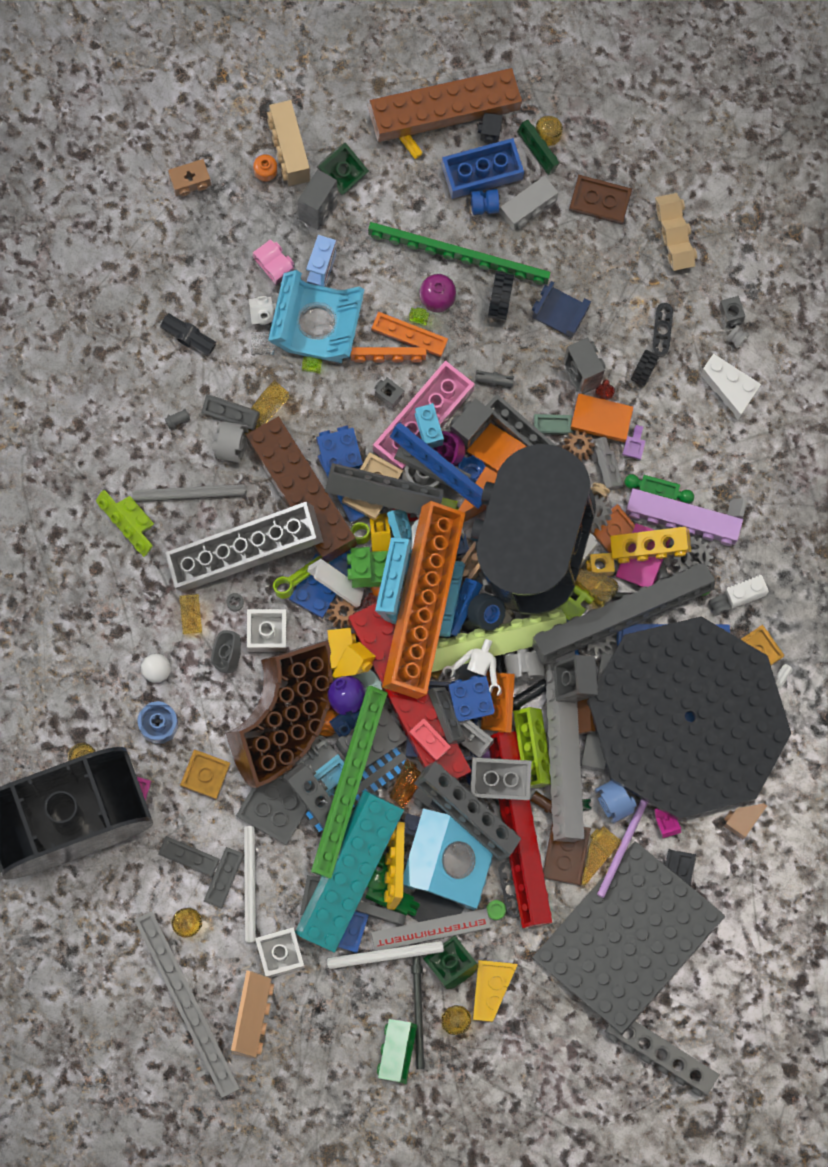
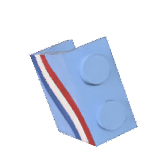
M321 235L317 236L306 270L310 271L307 283L326 286L336 257V240Z

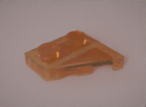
M408 759L405 760L390 795L391 800L402 809L418 789L414 783L421 774L417 767Z

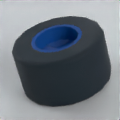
M487 593L479 594L469 604V621L474 626L484 630H494L501 625L505 618V605L497 597Z

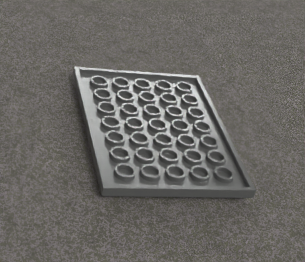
M636 841L624 853L605 897L602 898L597 895L605 878L604 876L532 957L533 960L621 1035L624 1034L725 918V915Z

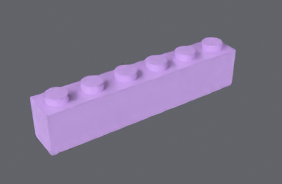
M632 489L625 512L631 519H644L651 525H665L667 529L687 527L691 536L695 534L701 535L705 540L713 541L715 539L721 541L720 543L726 546L736 544L743 519L637 489Z

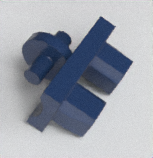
M360 709L354 713L352 711L345 712L347 715L339 714L329 721L339 738L348 735L355 728Z

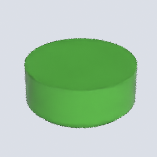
M499 900L491 901L487 906L488 917L495 921L502 919L506 913L504 903Z

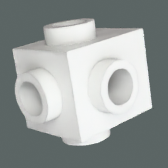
M259 296L249 299L252 324L266 325L273 322L276 303L272 304L271 297Z

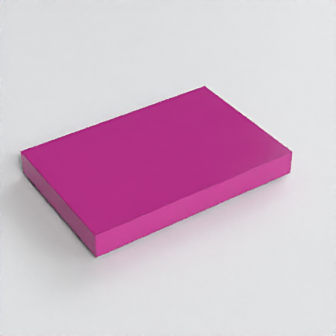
M636 523L632 533L654 531V529ZM671 539L666 542V548L669 547ZM649 542L647 544V550L654 549L655 542ZM631 544L628 547L629 553L636 550V544ZM656 556L648 557L649 560L647 561L630 559L629 563H620L615 577L641 587H649L655 583L664 559H656Z

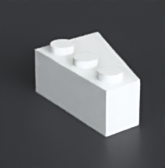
M715 354L711 356L701 373L703 379L720 396L723 403L734 413L737 420H739L761 386L759 382Z

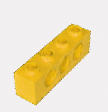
M687 527L610 536L612 559L618 561V563H629L630 559L647 561L649 560L648 557L655 556L656 559L667 558V555L675 554V557L686 556V553L691 552L690 531ZM669 539H673L674 545L671 548H666V542ZM654 541V549L647 550V544ZM631 544H636V550L629 553L628 547Z

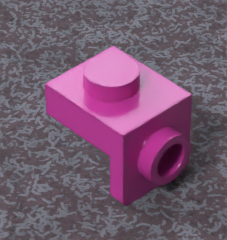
M658 808L655 809V821L662 838L681 833V827L677 819Z

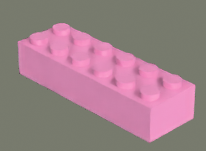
M445 361L373 444V452L388 463L404 470L406 465L394 459L400 447L398 443L390 438L395 426L400 422L421 439L414 415L416 413L415 408L433 403L440 427L442 428L474 391L475 384Z

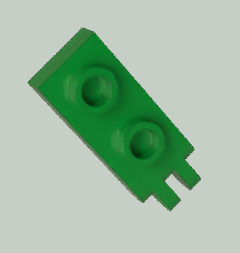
M369 888L365 898L387 908V902H384V894L387 888L383 890ZM403 892L402 900L393 911L403 915L410 914L415 916L417 913L415 909H419L420 904L414 901L413 896Z

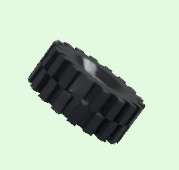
M496 271L488 312L489 318L507 319L515 274Z

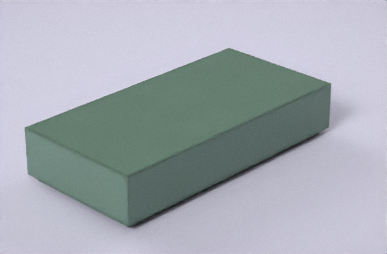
M534 414V426L541 433L548 435H568L572 433L570 429L572 415Z

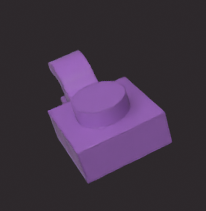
M636 425L633 437L627 436L622 456L641 460L645 440L640 439L643 426Z

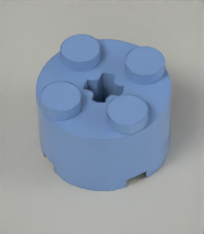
M156 701L147 704L140 711L138 727L142 736L147 741L162 744L173 739L178 729V720L174 710L169 705ZM157 719H160V721L162 722L159 726H156L154 724L156 723Z
M609 781L595 789V793H600L601 797L598 798V801L608 818L612 816V823L634 813L637 804L632 796H628L624 787Z

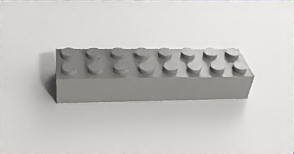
M304 502L165 553L175 589L185 592L323 542L314 506Z

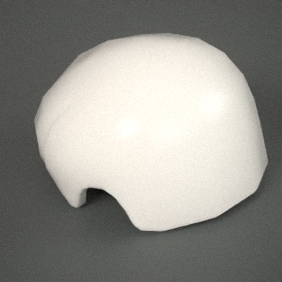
M150 654L141 663V673L148 681L161 683L171 673V664L161 654Z

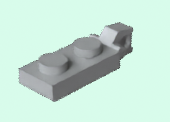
M600 437L594 440V450L598 457V464L601 468L606 488L619 489L623 487L614 451H610L607 438Z

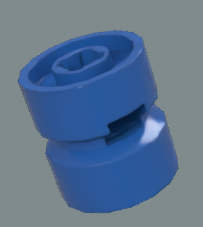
M482 190L471 191L472 214L482 215L485 211L488 214L499 213L498 190H487L485 193Z

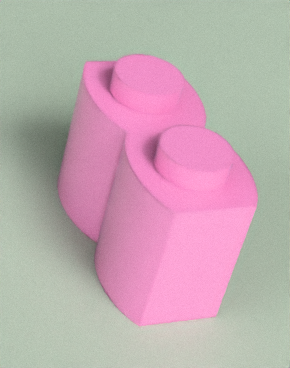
M269 240L253 252V258L273 283L277 285L282 281L284 273L294 271V262L289 256L285 257L281 253L283 250L277 242L274 243L272 240Z

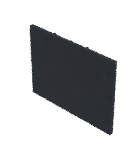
M416 889L411 896L414 897V901L420 904L419 909H415L417 910L415 916L407 915L418 922L461 914L464 908L452 900Z

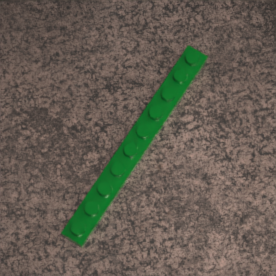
M370 222L368 228V235L377 240H389L394 245H407L412 250H425L430 255H443L448 260L457 259L466 265L475 264L484 270L493 269L515 274L514 276L520 280L529 279L538 285H548L551 272L373 222Z

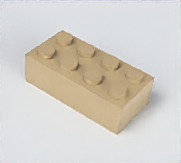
M288 100L269 105L270 112H267L269 129L272 130V140L277 150L278 163L281 164L283 181L287 180L288 187L310 182V168L292 101Z

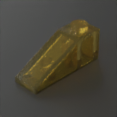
M275 380L251 407V409L260 411L256 429L266 424L289 399V392Z
M583 569L579 571L576 585L590 592L589 595L594 598L593 602L598 606L603 607L617 594L619 585L612 577L608 578L605 574Z
M604 826L601 830L596 828L590 836L592 840L589 844L580 885L582 888L585 887L621 843V840Z

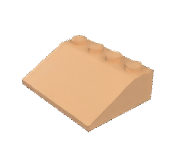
M246 971L231 1051L234 1055L257 1059V1054L261 1055L263 1043H260V1038L266 1032L267 1023L263 1022L265 1015H269L271 1004L267 1002L268 996L273 995L274 984L271 983V978L252 971Z

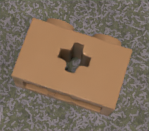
M204 159L168 170L175 196H186L192 191H202L211 186Z

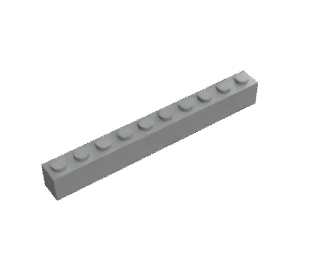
M575 651L545 664L550 756L549 772L551 776L550 792L552 797L551 812L553 817L552 832L554 841L575 842L584 839L577 702L556 701L553 663L574 656Z

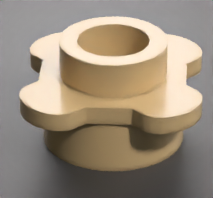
M593 483V487H591L594 497L598 495L599 499L601 497L607 498V494L610 493V490L601 483Z

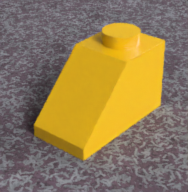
M387 513L379 514L376 520L369 517L372 552L388 551L391 535Z
M351 628L327 630L331 650L332 672L335 671L347 646L356 643L355 633L351 634Z
M360 642L347 646L332 676L337 678L366 673L372 668V663L376 656Z

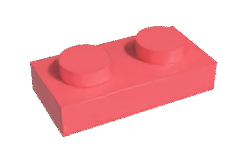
M422 719L409 731L435 761L451 748L425 719Z

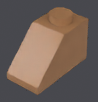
M758 804L739 807L734 812L730 810L724 819L726 821L724 827L743 840L767 805Z

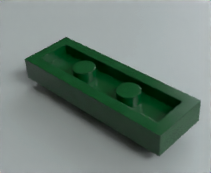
M529 120L522 122L517 133L548 175L553 173L559 165L556 155L551 152L545 140L541 138L535 126Z

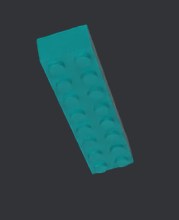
M366 790L363 791L349 819L331 879L321 877L295 930L297 935L335 953L404 809Z

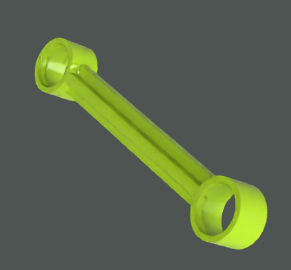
M363 522L355 523L351 527L353 534L360 529L367 531V534L363 537L355 536L357 544L367 543L371 538L368 525ZM319 556L291 576L278 577L273 583L276 596L281 599L289 598L293 594V587L311 575L307 572L308 567L320 560ZM286 583L290 585L287 591L280 592L277 590L280 584Z

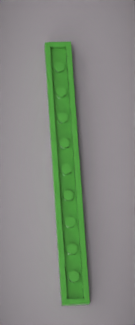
M373 686L367 687L311 870L312 873L327 879H331L387 696V692Z

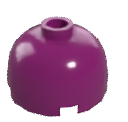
M430 275L421 284L419 290L420 301L429 311L444 312L455 302L456 287L453 281L446 275Z
M442 431L443 445L432 449L456 467L465 456L464 442L457 434L450 431Z

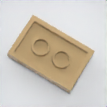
M372 453L368 454L360 470L397 479L403 473V470ZM344 497L342 503L373 520H376L383 508L381 505H373L361 500H352L348 497Z

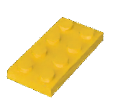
M398 822L387 844L388 853L385 856V865H388V872L385 873L387 890L384 894V902H387V909L395 910L403 898L405 822Z

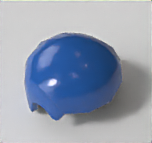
M474 455L470 457L464 456L457 468L471 474L470 480L476 483L486 467Z

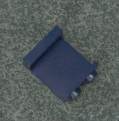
M551 281L549 286L545 285L542 289L540 302L536 301L532 308L534 312L533 319L573 338L590 307L591 301L584 298L583 302L554 288V282Z

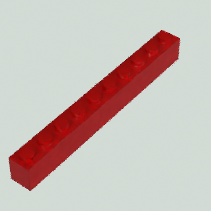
M516 731L498 732L490 736L494 739V743L489 748L492 759L521 760ZM498 799L503 823L514 830L521 838L509 859L522 928L541 927L552 923V914L530 800Z

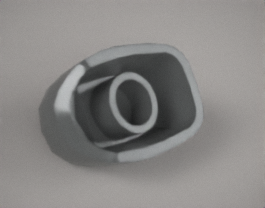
M223 630L216 637L211 654V663L222 673H233L238 667L241 655L240 635L236 632Z

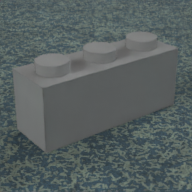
M543 176L500 207V215L512 230L517 227L522 228L532 216L533 218L537 217L542 213V209L547 206L551 207L557 202L558 191L546 176Z

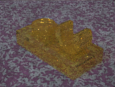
M199 594L179 595L183 634L202 633Z

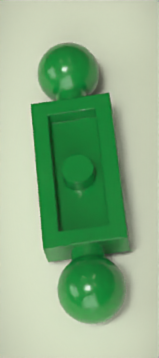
M629 474L624 480L625 486L629 489L639 487L641 491L673 500L678 498L681 502L691 504L694 501V493L691 490L679 491L680 484L648 475H643V479L639 480L636 475Z

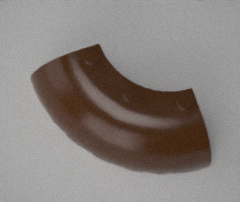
M328 640L261 660L263 667V689L259 702L245 722L225 733L234 762L242 778L250 787L257 788L265 785L290 770L308 752L315 738L321 732L327 710L330 707L328 690L333 682L330 660L331 650Z

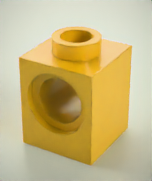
M612 553L590 554L589 560H586V571H590V577L614 575L615 568ZM601 561L604 563L605 567L603 569H598L595 566V563Z

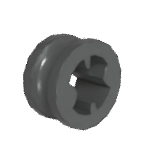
M232 593L227 597L228 609L237 612L243 608L244 601L240 594ZM233 598H234L235 600H238V599H239V600H240V601L238 602V603H239V606H237V607H236V605H232V606H231V605H230V603H232L231 599H233Z

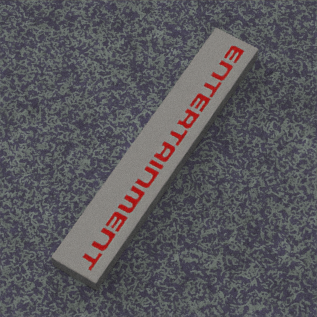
M486 908L371 932L374 950L378 951L490 929L491 927Z

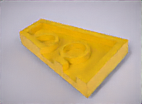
M478 960L473 1020L493 1022L518 964Z

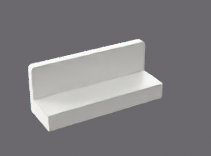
M322 559L309 565L307 572L313 575L317 581L353 606H360L364 588H352V580H348L347 576Z

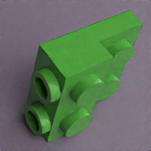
M370 547L351 548V553H347V565H351V569H348V580H352V588L381 586L388 551L370 552Z

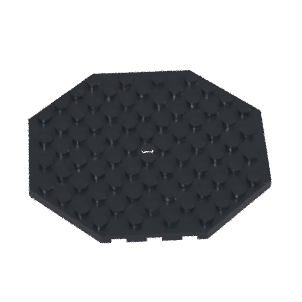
M702 616L625 634L597 682L598 695L589 697L587 700L593 716L592 720L596 734L600 740L603 758L607 764L610 780L677 820L756 800L791 735L768 655ZM692 712L694 721L688 722L685 719V713Z

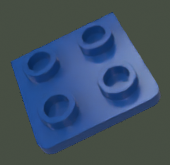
M348 425L337 428L338 432L330 433V430L320 432L319 437L315 438L326 473L330 472L332 463L347 467H355L362 464L354 428H348Z
M481 675L470 677V680L462 681V679L448 684L449 696H451L455 715L459 722L494 714V706L486 676L481 677Z

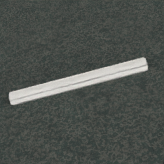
M245 826V942L254 943L256 941L255 827Z
M439 941L332 957L327 959V965L329 969L440 953L444 951L443 942Z

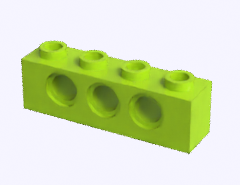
M528 707L513 711L520 759L532 761L530 788L538 789L550 786V759L542 709Z

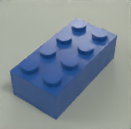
M514 138L442 157L441 166L452 199L469 195L471 191H483L523 180L524 170Z

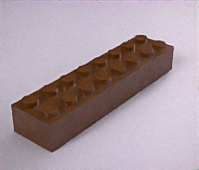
M279 416L246 434L250 448L287 507L290 508L304 502L314 506L323 542L312 547L319 558L328 563L351 550V548L356 547L357 542L354 534L328 493L325 492L323 485Z

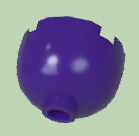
M342 676L330 685L328 700L336 713L347 715L345 712L352 711L354 713L361 708L367 689L358 678Z

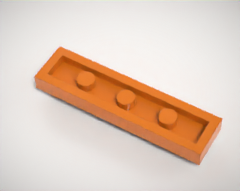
M381 312L377 313L371 331L407 345L426 347V352L438 357H442L448 342V338Z
M352 347L351 360L357 363H363L366 360H373L376 363H381L385 360H392L395 363L411 360V362L419 363L422 360H426V347Z

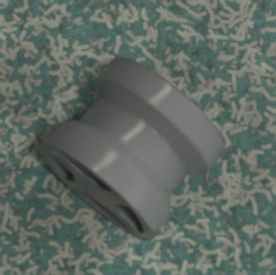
M726 594L717 596L709 601L710 606H713L714 616L724 614L732 609L731 605L727 602L728 597Z

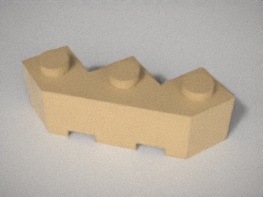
M677 193L655 197L658 221H661V233L664 245H667L669 253L667 255L669 264L673 271L695 267L697 251L695 248H692L689 242L691 228L690 224H687L683 218L682 210H685L684 200L680 199Z

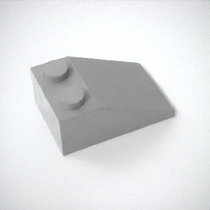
M472 757L470 792L474 797L530 800L532 761Z

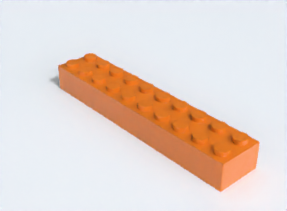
M433 501L421 507L382 688L416 699L427 695L465 512Z

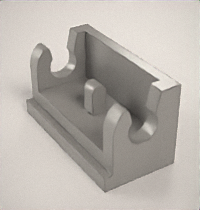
M470 720L459 722L466 738L461 744L478 758H482L494 743V739Z

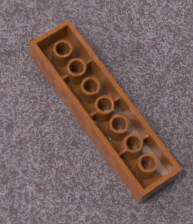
M510 68L372 99L369 101L368 110L377 141L382 142L483 119L484 113L501 115L520 110L522 99L513 69Z

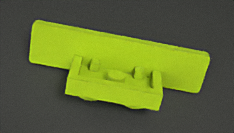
M105 490L101 491L96 499L98 506L109 516L111 521L121 530L135 549L143 557L147 556L153 546L142 533L152 528L154 523L131 496L116 503Z

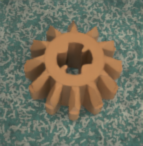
M576 430L575 436L569 433V438H564L563 442L566 445H563L562 448L574 454L581 462L582 458L587 461L589 459L588 455H593L594 453L592 448L595 447V444L591 443L592 436L586 438V432L580 435V432ZM576 444H580V447L582 446V448L579 450L575 446Z
M336 598L337 604L331 602L330 607L332 609L327 610V613L331 615L328 620L334 621V627L340 623V629H344V624L351 628L348 616L358 612L356 610L359 607L352 606L345 599L341 602L339 598ZM344 609V612L347 610V616L343 617V614L340 616V610Z

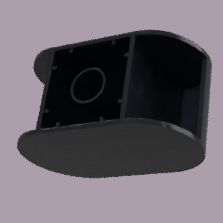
M531 445L516 451L504 461L498 470L495 483L486 482L481 498V504L487 505L486 515L484 519H475L471 531V541L476 542L475 551L477 552L478 562L494 597L499 598L505 607L515 612L543 614L562 606L574 591L596 513V501L590 488L588 472L584 464L574 454L554 445Z
M113 747L95 751L0 786V873L2 879H17L43 872L121 843L144 832L153 825V820L125 747Z

